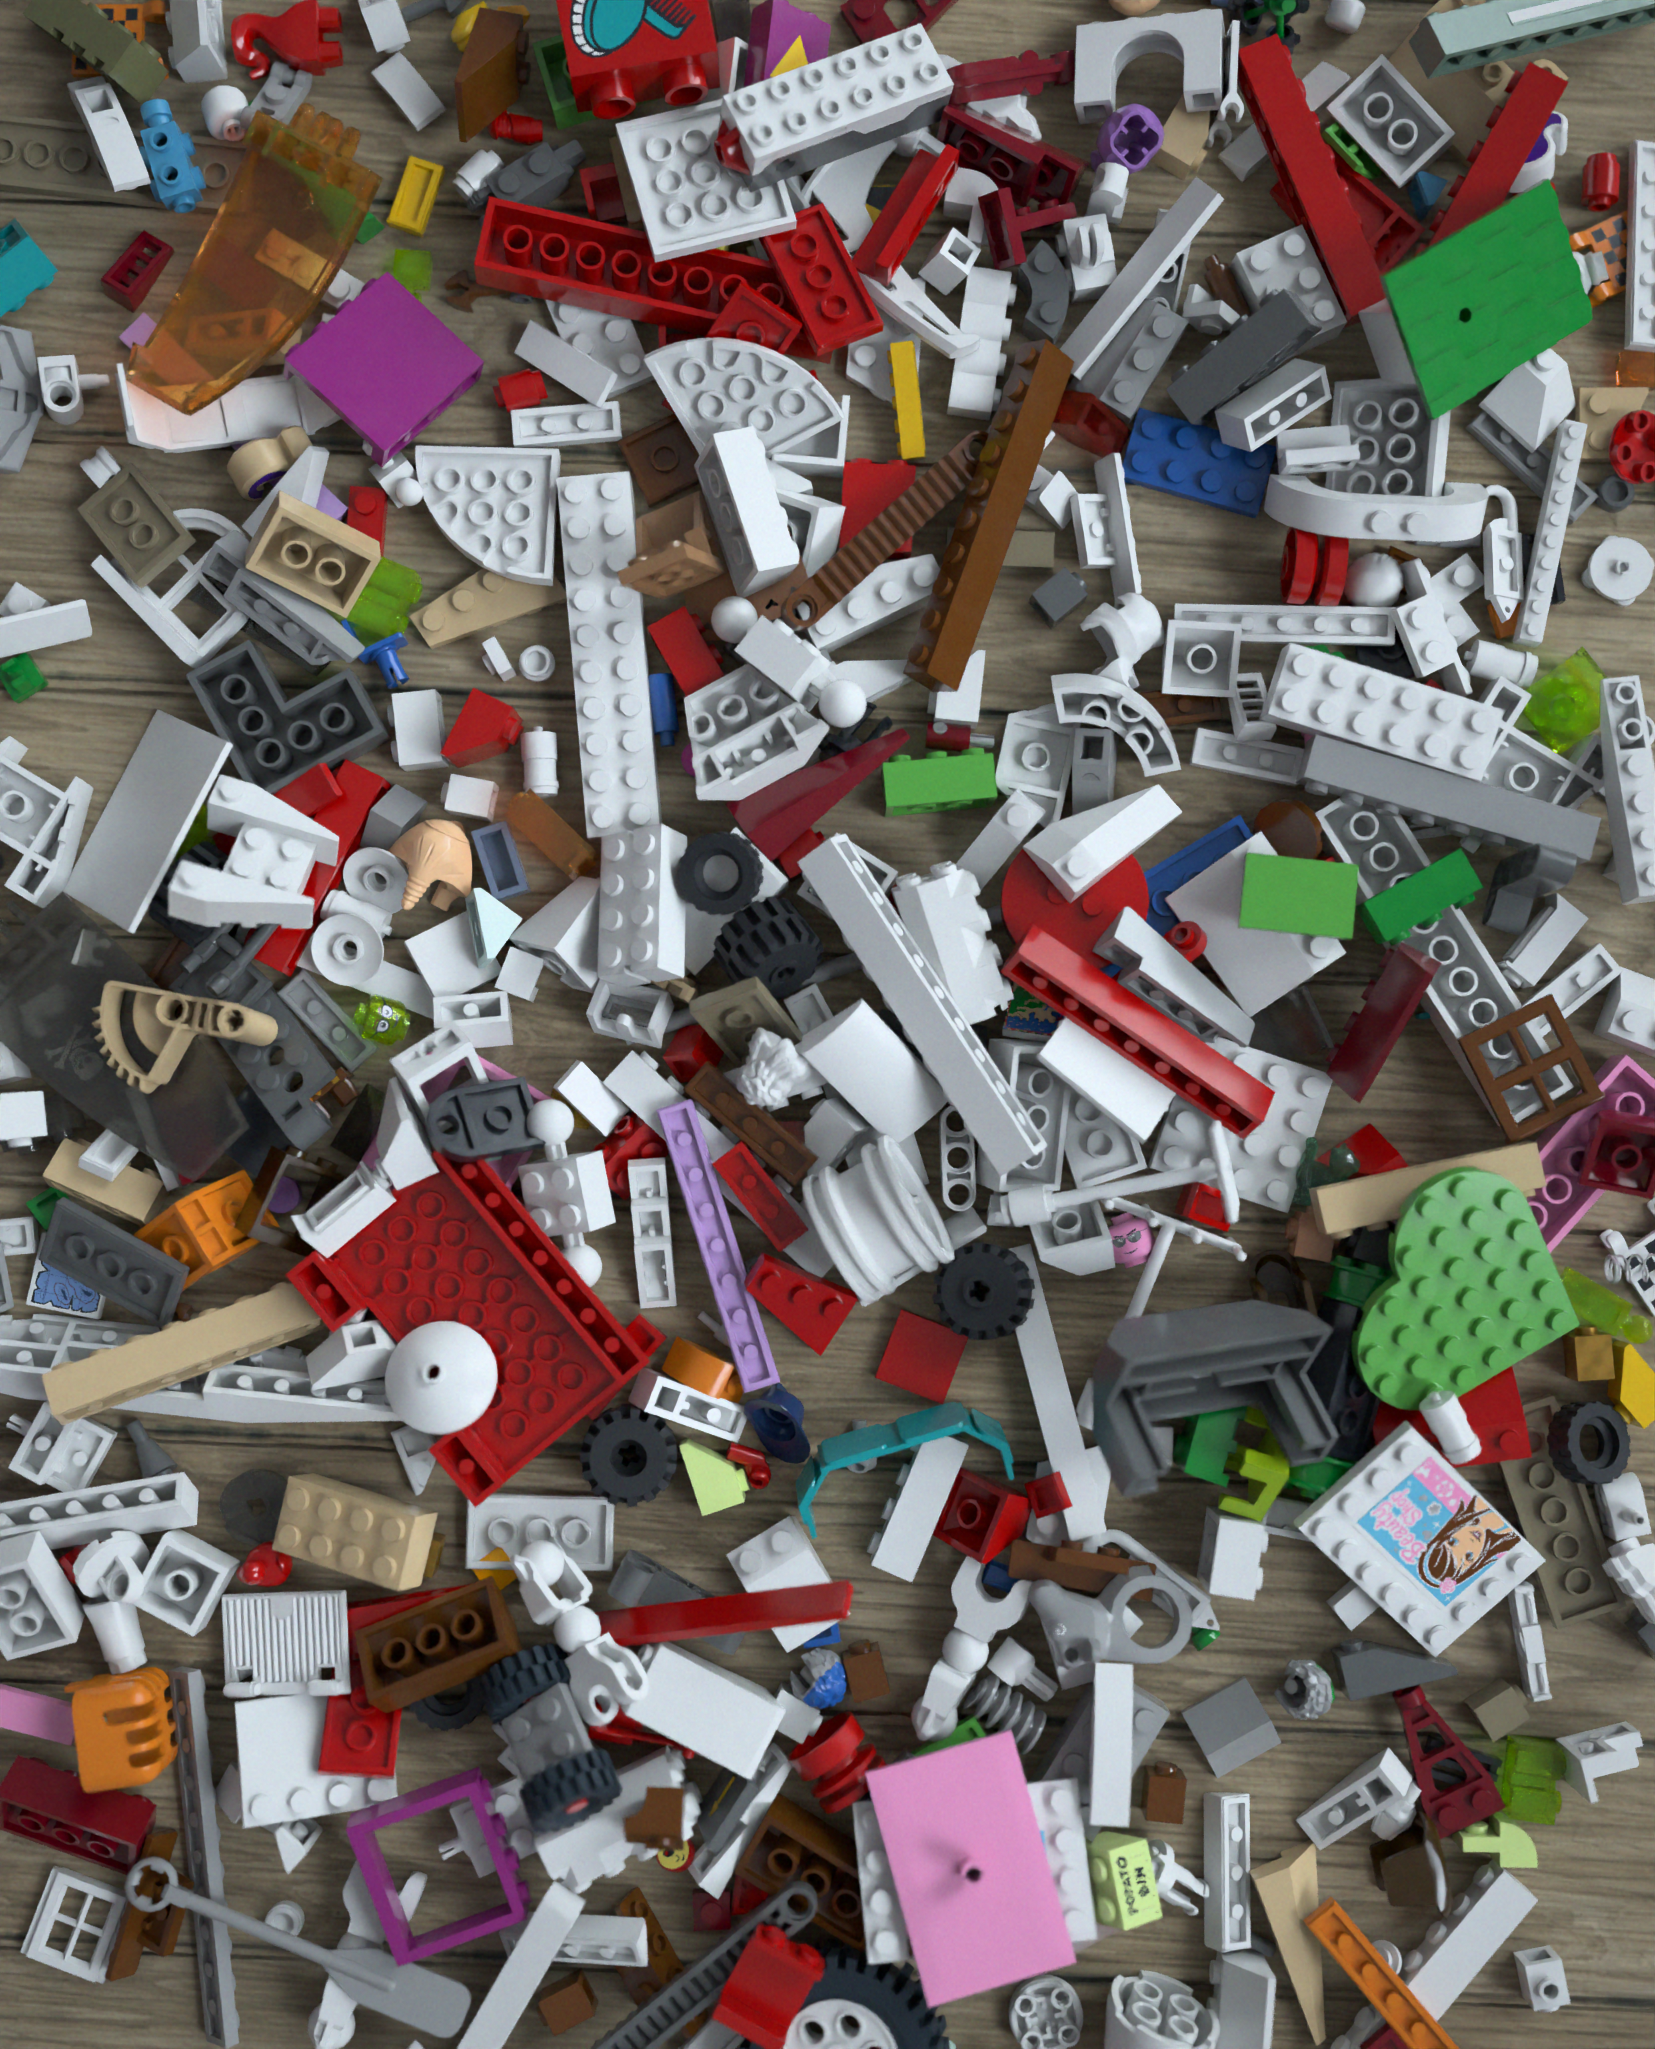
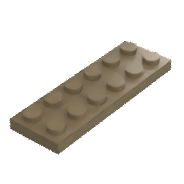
M1546 1394L1522 1403L1532 1458L1496 1463L1521 1535L1546 1560L1534 1573L1551 1623L1558 1630L1626 1607L1627 1605L1615 1579L1609 1577L1602 1567L1610 1559V1555L1585 1484H1576L1570 1482V1479L1562 1477L1560 1475L1561 1472L1555 1469L1552 1458L1549 1457V1445L1547 1443L1549 1423L1553 1420L1555 1412H1559V1408L1554 1395Z

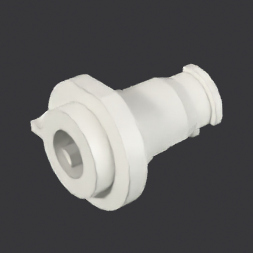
M1159 1839L1148 1842L1158 1896L1174 1906H1181L1183 1911L1190 1916L1198 1914V1908L1190 1904V1898L1172 1886L1176 1880L1202 1897L1208 1898V1882L1201 1878L1196 1879L1190 1871L1175 1863L1174 1852L1170 1845Z

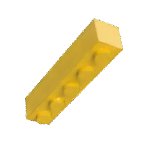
M912 340L890 343L891 350H887L888 364H892L893 373H889L891 387H895V396H892L893 410H897L898 419L894 420L895 432L900 433V442H897L898 456H902L904 461L925 459L927 457L915 343Z

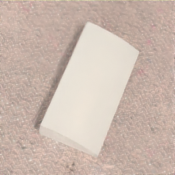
M862 999L802 1036V1055L882 1136L885 1134L891 1136L897 1144L922 1127L948 1102L938 1079L926 1069L924 1064Z

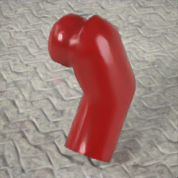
M730 1442L725 1459L743 1464L749 1483L753 1488L760 1490L767 1487L771 1479V1471L764 1454L760 1450Z

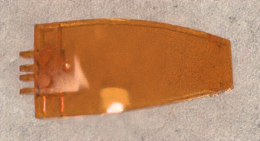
M304 102L299 105L289 126L256 110L241 143L248 148L196 257L144 346L136 342L132 343L126 381L183 414L191 416L228 393L262 366L271 356L273 357L302 326L338 274L384 179L352 160L357 150V145L361 140L360 131L351 126L343 130V122L337 118H332L326 112L321 111L315 115V108L309 103Z

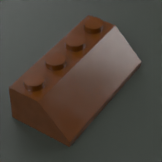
M492 1576L355 1631L368 1702L385 1713L490 1672V1668L495 1664L500 1665L503 1663V1659L508 1656L512 1658L518 1655L517 1652L522 1651L516 1623Z
M778 1793L734 1872L771 1896H774L792 1881L807 1882L814 1888L817 1894V1907L811 1921L863 1953L867 1942L856 1841ZM794 1894L787 1900L789 1907L796 1912H802L809 1906L807 1898L801 1894Z

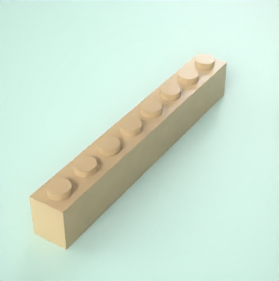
M281 1282L272 1286L269 1292L261 1295L242 1296L236 1299L231 1306L222 1309L210 1308L198 1314V1318L190 1321L171 1322L163 1326L160 1332L149 1336L145 1334L133 1336L127 1339L124 1345L119 1347L97 1349L88 1355L89 1358L75 1363L73 1361L59 1363L52 1367V1371L41 1376L52 1416L62 1425H66L327 1328V1325L291 1282Z

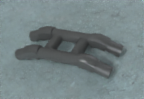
M220 922V927L215 926L208 937L194 947L192 952L179 963V966L186 974L190 975L199 965L204 964L219 948L218 946L233 956L234 959H231L219 972L220 974L207 985V989L217 997L229 985H232L241 977L247 965L277 927L282 924L256 923L257 930L243 946L228 934L236 923Z

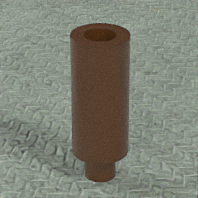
M1216 254L1206 258L1204 264L1208 272L1204 275V278L1215 301L1222 300L1238 313L1240 317L1246 314L1248 317H1251L1252 313L1228 263L1221 264Z

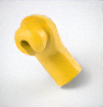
M484 1L458 15L455 21L451 38L453 43L456 42L460 52L464 53L479 8L488 9Z

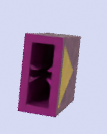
M767 0L754 7L752 10L743 88L827 58L831 25L818 19L814 13L802 11L790 5L787 0Z

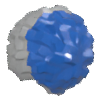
M819 1647L810 1653L802 1655L801 1658L806 1666L801 1670L800 1675H796L791 1671L789 1677L793 1695L806 1705L825 1709L829 1706L833 1707L837 1702H841L847 1685V1674L841 1657L831 1650L827 1651Z

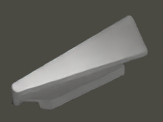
M233 530L213 544L200 570L229 586L223 598L311 665H324L329 661L339 660L351 663L363 653L365 647L319 604L245 568L246 549L250 541L239 531Z
M1130 907L1123 908L1096 942L1092 950L1123 968L1117 983L1203 1042L1215 1043L1219 1036L1230 1038L1239 1047H1247L1255 1026L1254 1021Z

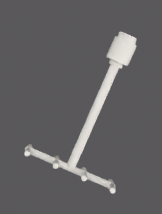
M1213 1119L1209 1129L1215 1163L1054 1193L1053 1190L1046 1191L1044 1184L1010 1190L1008 1195L1000 1196L1004 1222L1006 1225L1014 1224L1015 1227L1051 1221V1213L1057 1212V1208L1218 1178L1228 1223L1237 1222L1238 1206H1240L1224 1126L1221 1125V1121Z
M1120 1197L1100 1200L1104 1203L1106 1209L1111 1210L1115 1207L1146 1219L1152 1227L1157 1226V1224L1161 1225L1124 1319L1142 1315L1175 1231L1191 1237L1196 1244L1205 1242L1233 1253L1239 1261L1246 1259V1254L1242 1250L1241 1245L1232 1237L1225 1239L1194 1227L1189 1220L1181 1222L1151 1210L1148 1204L1140 1206ZM1088 1378L1075 1410L1078 1413L1076 1416L1078 1424L1092 1430V1378Z

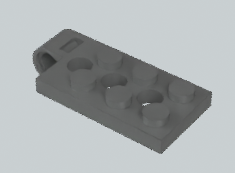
M271 986L250 1008L270 1015L275 1019L278 1033L271 1044L256 1046L249 1043L216 1038L285 1135L295 1146L305 1151L333 1127L326 1114L310 1098L333 1080L337 1074ZM278 1050H284L283 1061L277 1066H272L271 1058L273 1054ZM302 1075V1087L296 1092H291V1081L295 1077Z

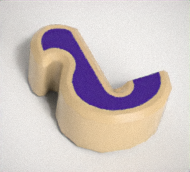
M289 426L283 428L280 435L276 437L256 439L241 446L232 454L227 464V471L242 498L251 501L259 500L262 498L264 491L263 484L283 477L308 446H313L304 428Z

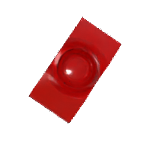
M1332 149L1335 159L1334 167L1339 178L1342 177L1347 183L1349 202L1353 211H1358L1363 222L1362 232L1367 244H1372L1376 251V265L1380 274L1383 275L1398 263L1426 229L1366 177L1353 170ZM1278 181L1269 193L1286 215L1298 226L1286 195Z

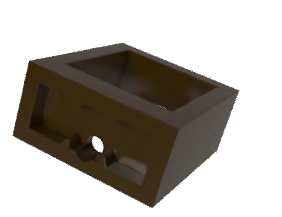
M287 1144L286 1149L282 1150L271 1145L234 1227L249 1237L307 1257L316 1249L302 1238L298 1229L294 1233L262 1221L287 1164L321 1176L304 1214L348 1177L337 1172L339 1165L332 1161L318 1157L317 1161L313 1162L306 1159L308 1153Z

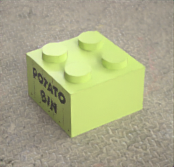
M1109 1831L1097 1834L1093 1842L1085 1838L1095 1922L1127 1930L1163 1917L1147 1839Z

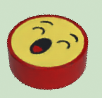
M689 1838L684 1841L683 1850H660L656 1854L659 1865L665 1870L680 1873L688 1869L695 1857V1847Z

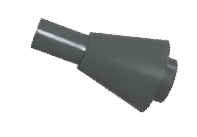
M140 1420L128 1424L126 1428L137 1446L135 1449L142 1478L174 1474L173 1470L177 1468L178 1464L153 1439L149 1438Z

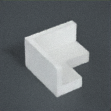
M843 395L842 403L836 402L844 414L843 420L779 454L773 453L772 462L796 474L843 478L850 395Z
M1626 1721L1556 1739L1566 1782L1589 1803L1598 1802L1593 1778L1639 1766L1635 1748L1643 1746L1641 1735L1636 1728Z

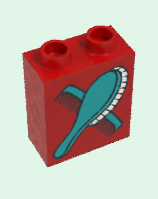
M556 0L578 113L592 111L593 115L600 119H617L630 114L635 109L637 102L665 98V101L672 106H690L705 99L708 95V90L720 88L718 50L708 0Z

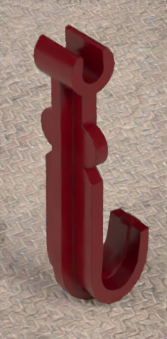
M1027 50L1022 52L1018 59L1015 56L951 67L946 70L954 84L948 105L1017 96L1022 91L1025 95L1033 97L1042 92L1043 83L1054 82V86L1070 84V82L1075 81V51H1062L1050 55L1048 59L1039 60L1036 52Z

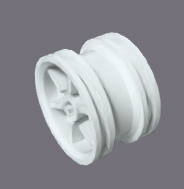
M887 1134L877 1140L878 1147L871 1143L861 1148L863 1162L839 1174L834 1168L827 1166L819 1171V1178L815 1175H810L803 1180V1192L809 1212L828 1252L852 1289L861 1299L870 1304L879 1299L880 1292L885 1295L894 1292L896 1289L894 1276L919 1264L926 1272H932L938 1267V1259L946 1264L954 1259V1250L950 1237L927 1188L904 1151Z

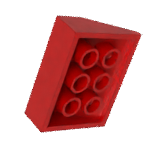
M1513 1366L1508 1367L1457 1397L1467 1416L1466 1421L1472 1432L1479 1439L1481 1451L1473 1459L1461 1464H1452L1443 1454L1438 1438L1432 1433L1420 1410L1401 1409L1383 1400L1380 1401L1370 1436L1372 1450L1406 1420L1453 1468L1532 1458L1526 1419Z

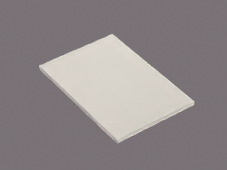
M157 709L72 870L70 879L63 892L134 934L233 744Z

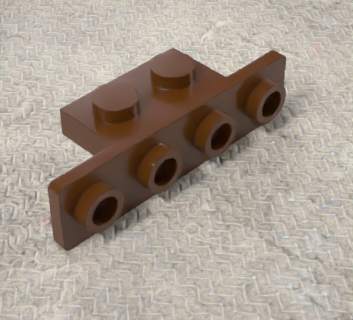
M1014 1539L1011 1542L1007 1575L1012 1578L1029 1581L1049 1579L1056 1582L1059 1586L1101 1593L1118 1573L1128 1575L1130 1567L1148 1565L1152 1574L1156 1575V1565L1154 1563L1120 1558V1550L1098 1546L1096 1554L1083 1551V1543L1061 1540V1547ZM1154 1588L1141 1589L1130 1598L1151 1601Z
M167 1829L148 1834L142 1847L140 1861L149 1857H158L170 1862L178 1832L174 1829ZM151 1864L141 1868L143 1875L140 1878L139 1885H134L135 1893L138 1897L144 1895L147 1898H152L153 1904L159 1903L163 1900L161 1894L165 1885L170 1883L169 1876L166 1871L160 1874L151 1869ZM177 1872L178 1885L192 1890L194 1881ZM128 1899L124 1914L120 1920L115 1944L109 1956L105 1978L109 1981H115L134 1975L137 1971L144 1946L161 1957L173 1954L187 1908L184 1909L170 1903L161 1910L147 1912L133 1906Z
M635 1887L615 1906V1911L618 1917L644 1918L647 1932L648 1963L644 1967L615 1965L634 2002L639 2007L654 1992H658L666 1982L669 1983L677 1973L680 1974L684 1967L639 1887ZM706 2008L681 2028L685 2038L693 2037L709 2018Z

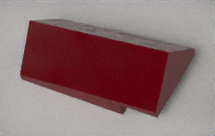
M960 103L947 105L943 110L937 140L944 145L948 144L960 150L958 167L976 170L985 174L996 184L998 190L1010 187L1013 202L1021 207H1026L1031 198L1039 203L1058 199L1059 205L1070 202L1089 162Z

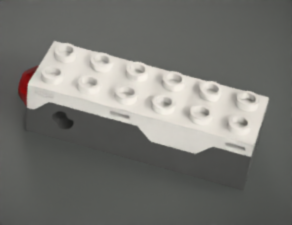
M920 23L723 95L719 129L714 141L715 153L723 167L739 171L751 193L775 184L782 179L786 180L941 121L943 110L949 103L954 84Z

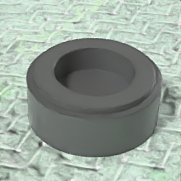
M1612 474L1602 480L1596 487L1595 494L1598 497L1595 500L1598 506L1606 512H1620L1633 501L1635 496L1634 485L1625 482L1617 474Z

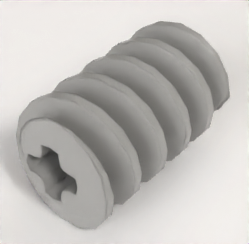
M992 1673L972 1689L964 1702L963 1708L966 1710L975 1703L977 1705L974 1713L976 1719L985 1713L989 1715L986 1727L990 1728L999 1722L998 1732L1010 1729L1015 1744L1019 1741L1024 1742L1021 1749V1754L1024 1755L1038 1741L1047 1715L1043 1710L1034 1712L1035 1705L1032 1701L1023 1702V1695L1019 1691L1011 1694L1012 1687L1006 1682L999 1685L1000 1678Z

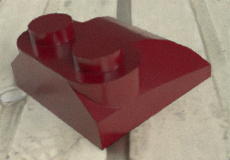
M1605 1109L1595 1113L1588 1123L1590 1136L1577 1179L1578 1184L1653 1199L1655 1193V1119L1612 1109Z

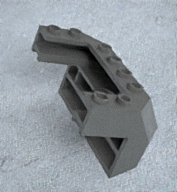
M1245 1300L1119 1319L1092 1371V1433L1121 1498L1156 1492L1158 1486L1154 1477L1166 1475L1170 1468V1464L1150 1422L1258 1404L1290 1467L1323 1461L1339 1435L1306 1372L1333 1329L1308 1311L1257 1300Z

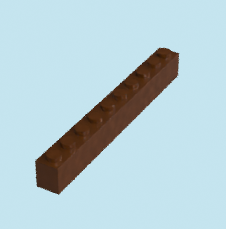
M1047 339L1022 343L1015 355V362L1009 379L1004 386L1003 396L997 413L992 419L988 438L981 450L980 460L974 477L968 486L965 502L961 513L956 519V527L949 546L945 550L944 560L938 577L932 586V593L925 613L920 619V627L915 641L908 653V660L903 673L932 692L958 691L1041 458L1046 438L1049 435L1074 365V361Z

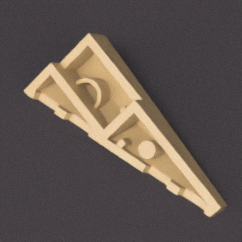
M1309 1840L1281 1851L1282 1858L1251 1869L1249 1873L1271 1927L1274 1941L1309 2032L1317 2046L1326 2039L1321 1942L1303 1921L1319 1907L1316 1847L1314 1842Z

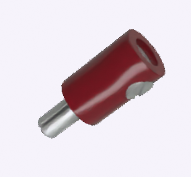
M931 721L927 723L925 748L962 752L969 749V746L993 748L995 743L994 735L971 733V726Z

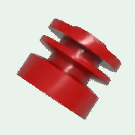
M851 1711L839 1713L822 1723L813 1737L807 1735L803 1744L798 1743L788 1756L789 1763L802 1781H809L818 1777L811 1787V1794L814 1798H821L819 1805L824 1813L827 1814L840 1811L866 1794L870 1789L865 1772L887 1765L882 1756H875L877 1751L873 1743L857 1747L864 1738L865 1732Z

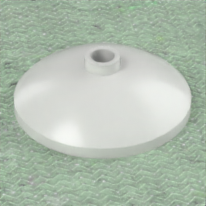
M451 1321L428 1323L406 1335L394 1349L385 1374L386 1394L396 1415L412 1428L428 1434L453 1433L472 1424L487 1409L497 1384L496 1360L488 1343L481 1335L468 1326ZM434 1367H439V1376L435 1379H430V1370Z

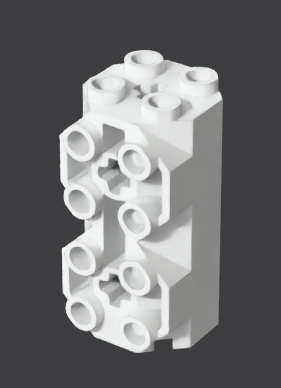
M945 861L931 866V873L919 876L916 875V872L896 878L897 886L891 888V892L900 919L969 1025L996 1015L994 1009L996 1006L1002 1011L1007 1009V1001L1014 999L1008 979L1004 978L1002 973L999 974L997 966L1003 964L997 944H993L992 940H987L985 936V931L992 928L985 908L982 909L981 905H977L975 896L980 894V890L974 873H970L969 870L965 871L961 866L951 864V861Z
M665 1746L616 1770L622 1791L618 1798L613 1799L614 1802L610 1806H604L603 1811L590 1815L583 1822L581 1820L575 1822L574 1826L569 1828L564 1826L556 1832L550 1830L535 1838L536 1848L549 1876L553 1880L560 1877L559 1883L569 1888L574 1894H578L590 1887L592 1880L602 1875L610 1878L624 1870L626 1865L623 1860L628 1856L637 1855L639 1861H645L656 1855L660 1850L645 1849V1844L625 1843L623 1834L624 1818L638 1813L645 1803L646 1786L685 1788L684 1841L689 1839L694 1834L691 1827L697 1823L698 1815L701 1813L698 1804L702 1803L703 1800L694 1781L689 1783L683 1771L687 1766L681 1752L670 1750L668 1746Z

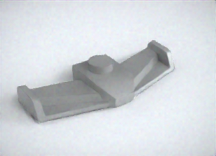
M0 325V473L15 474L20 473L38 421L43 416L44 400L41 393L32 332Z

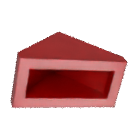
M1201 1182L1184 1184L1174 1213L1228 1232L1231 1223L1227 1221L1221 1190Z

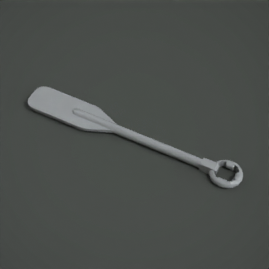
M149 1857L142 1859L128 1873L125 1884L126 1895L131 1904L141 1911H158L172 1903L184 1909H191L321 1964L350 1998L357 2003L442 2038L452 2037L463 2024L470 2006L471 1997L467 1987L456 1980L413 1962L398 1967L393 1954L379 1948L328 1950L197 1895L194 1891L178 1885L177 1872L172 1864L163 1858ZM150 1864L153 1871H157L160 1874L166 1871L170 1882L165 1885L161 1894L163 1900L153 1904L152 1898H147L144 1895L138 1897L134 1889V1885H139L140 1878L143 1875L141 1868Z

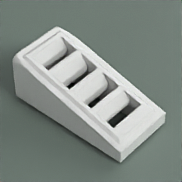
M1261 672L1238 674L1237 684H1253L1254 688H1237L1236 685L1235 698L1228 697L1235 741L1271 740L1277 729L1276 724L1260 719L1268 694ZM1255 695L1256 698L1241 699L1240 696ZM1257 706L1258 709L1244 710L1243 707ZM1259 717L1260 720L1247 721V718Z

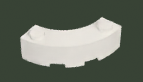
M1071 673L1051 676L1059 724L1083 722L1101 727L1106 726L1114 730L1124 738L1136 753L1143 767L1145 777L1181 770L1177 750L1169 728L1157 710L1144 697L1119 682L1097 675Z

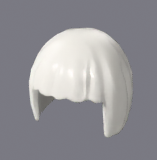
M1377 552L1365 554L1363 557L1355 560L1348 568L1343 591L1353 607H1391L1398 600L1399 593L1403 588L1404 574L1396 559L1388 556V554Z

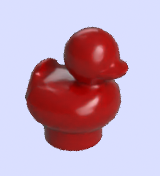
M274 1541L261 1543L250 1551L246 1561L237 1569L236 1576L238 1580L248 1585L257 1584L264 1587L280 1585L287 1580L293 1566L292 1556L273 1550Z

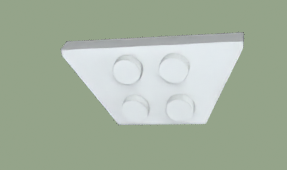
M923 277L914 279L913 281L925 293L926 280ZM894 287L888 289L889 292L896 290ZM874 303L884 323L883 331L849 344L846 379L861 388L869 389L874 396L885 402L887 400L892 403V396H895V387H891L889 373H893L892 364H888L887 350H891L890 343L911 340L915 343L918 372L921 339ZM904 304L923 318V314L913 305Z
M1053 703L1039 706L1037 709L1023 710L1008 715L995 772L997 791L1007 799L1010 798L1015 790L1019 789L1046 811L1038 821V824L1043 828L1048 827L1051 823L1060 821L1073 761L1075 729L1080 728L1081 722L1059 724L1056 704Z
M1095 1446L1085 1449L1104 1518L1111 1474L1099 1447ZM1049 1459L1037 1463L1034 1480L1052 1474ZM1032 1508L1027 1520L1025 1537L1033 1543L1061 1547V1540L1070 1541L1063 1511L1037 1519ZM1101 1534L1072 1542L1083 1543V1551L1097 1554Z

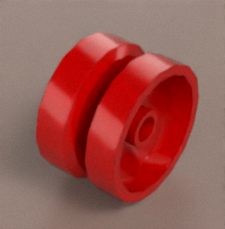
M1290 526L1283 547L1280 570V595L1283 604L1303 605L1311 595L1315 606H1337L1345 586L1349 539L1318 534L1317 536V533Z

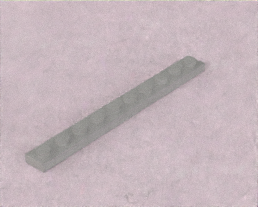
M180 1666L169 1670L171 1698H173V1719L176 1722L175 1738L176 1742H178L177 1758L189 1876L194 1881L192 1891L195 1894L228 1907L227 1901L224 1898L222 1881L225 1872L219 1852L221 1833L216 1823L215 1813L217 1794L212 1784L211 1774L213 1756L208 1745L207 1731L209 1729V1719L204 1706L205 1681L201 1675V1669ZM193 1911L206 2041L227 2049L239 2043L238 2028L240 2026V2018L235 2008L234 1998L236 1980L232 1973L230 1959L232 1942L228 1935L226 1924Z

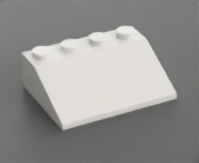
M1381 378L1335 382L1331 426H1349L1351 445L1359 444L1360 459L1350 470L1327 471L1325 489L1357 494L1443 496L1451 410L1435 420L1428 419L1416 384L1382 381Z
M1261 831L1164 899L1180 923L1193 921L1206 933L1207 945L1202 955L1239 1008L1249 1017L1346 953L1337 939L1237 928L1245 854L1255 853L1278 856Z
M310 1694L282 1695L235 1702L240 1810L244 1828L359 1810L397 1796L396 1766L394 1780L318 1775L328 1696H310Z

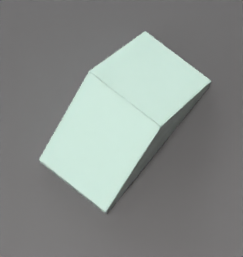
M474 888L465 899L478 968H486L517 928L522 918L482 888Z

